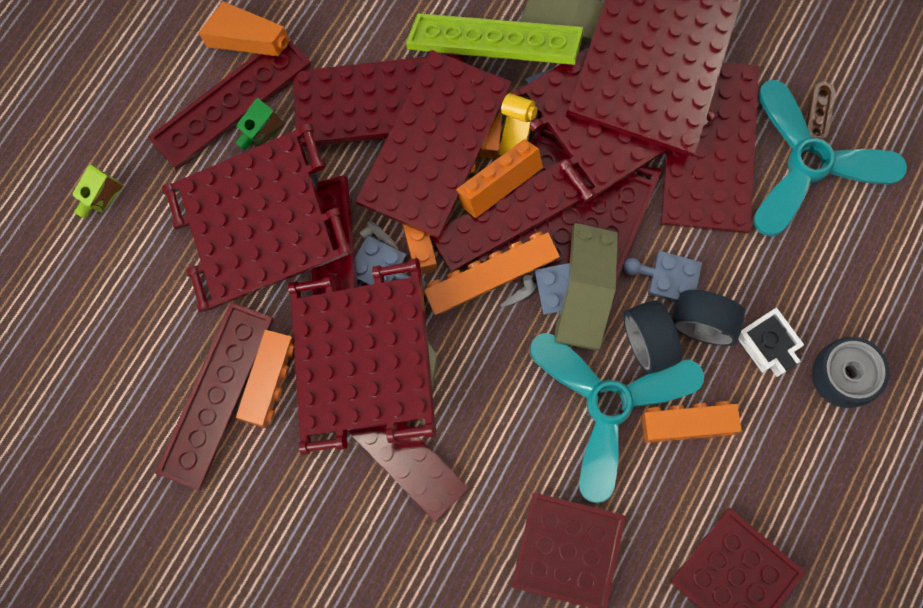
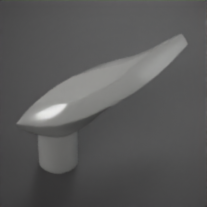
M368 221V226L360 231L364 239L374 233L379 240L397 250L399 249L394 241L372 221Z
M531 275L523 277L524 287L500 304L501 307L518 303L534 292L537 283H533Z

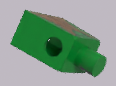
M257 98L237 124V127L243 133L235 143L244 151L252 142L260 146L265 144L285 123L272 109Z

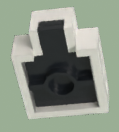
M777 307L741 331L738 340L762 373L771 368L776 377L801 362L794 352L804 344Z

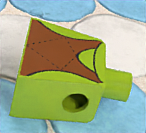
M89 164L73 192V196L80 201L74 213L86 219L92 209L101 213L104 212L124 185L107 173Z

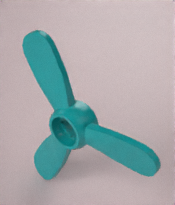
M769 80L760 87L758 92L759 101L774 126L792 148L787 162L790 173L772 189L755 214L754 226L761 234L770 237L781 234L799 209L809 184L821 181L828 174L858 182L886 185L895 184L904 177L907 165L905 159L900 154L894 151L873 149L833 151L831 146L824 140L811 137L802 112L784 83L778 80ZM807 151L814 153L820 158L822 167L818 170L809 168L803 163L801 154Z
M550 333L537 335L529 347L530 356L537 365L558 382L587 398L586 406L588 413L596 423L584 452L579 487L583 497L593 503L605 502L614 491L618 466V425L629 418L633 407L660 404L681 398L699 390L704 382L702 368L692 360H682L673 367L647 374L626 386L616 380L601 381L582 358L568 345L555 342V335ZM606 391L618 393L622 400V414L617 413L610 416L602 414L598 407L599 396L597 394Z

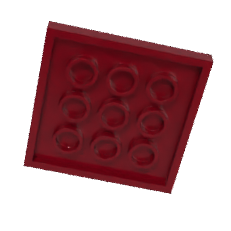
M533 492L511 587L588 608H607L626 516Z
M727 508L669 582L698 608H779L806 572L732 509Z

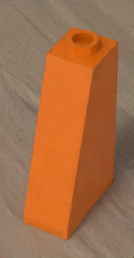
M222 1L198 32L204 44L210 48L279 56L290 41L284 26Z

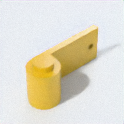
M508 93L504 98L501 112L507 117L499 155L505 154L524 139L528 141L530 121L537 114V107H535L534 101Z

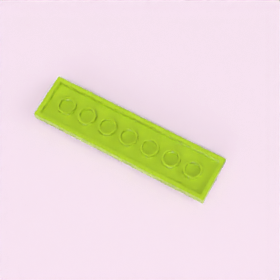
M417 14L406 46L407 50L428 52L434 50L440 53L575 65L584 29L577 26Z

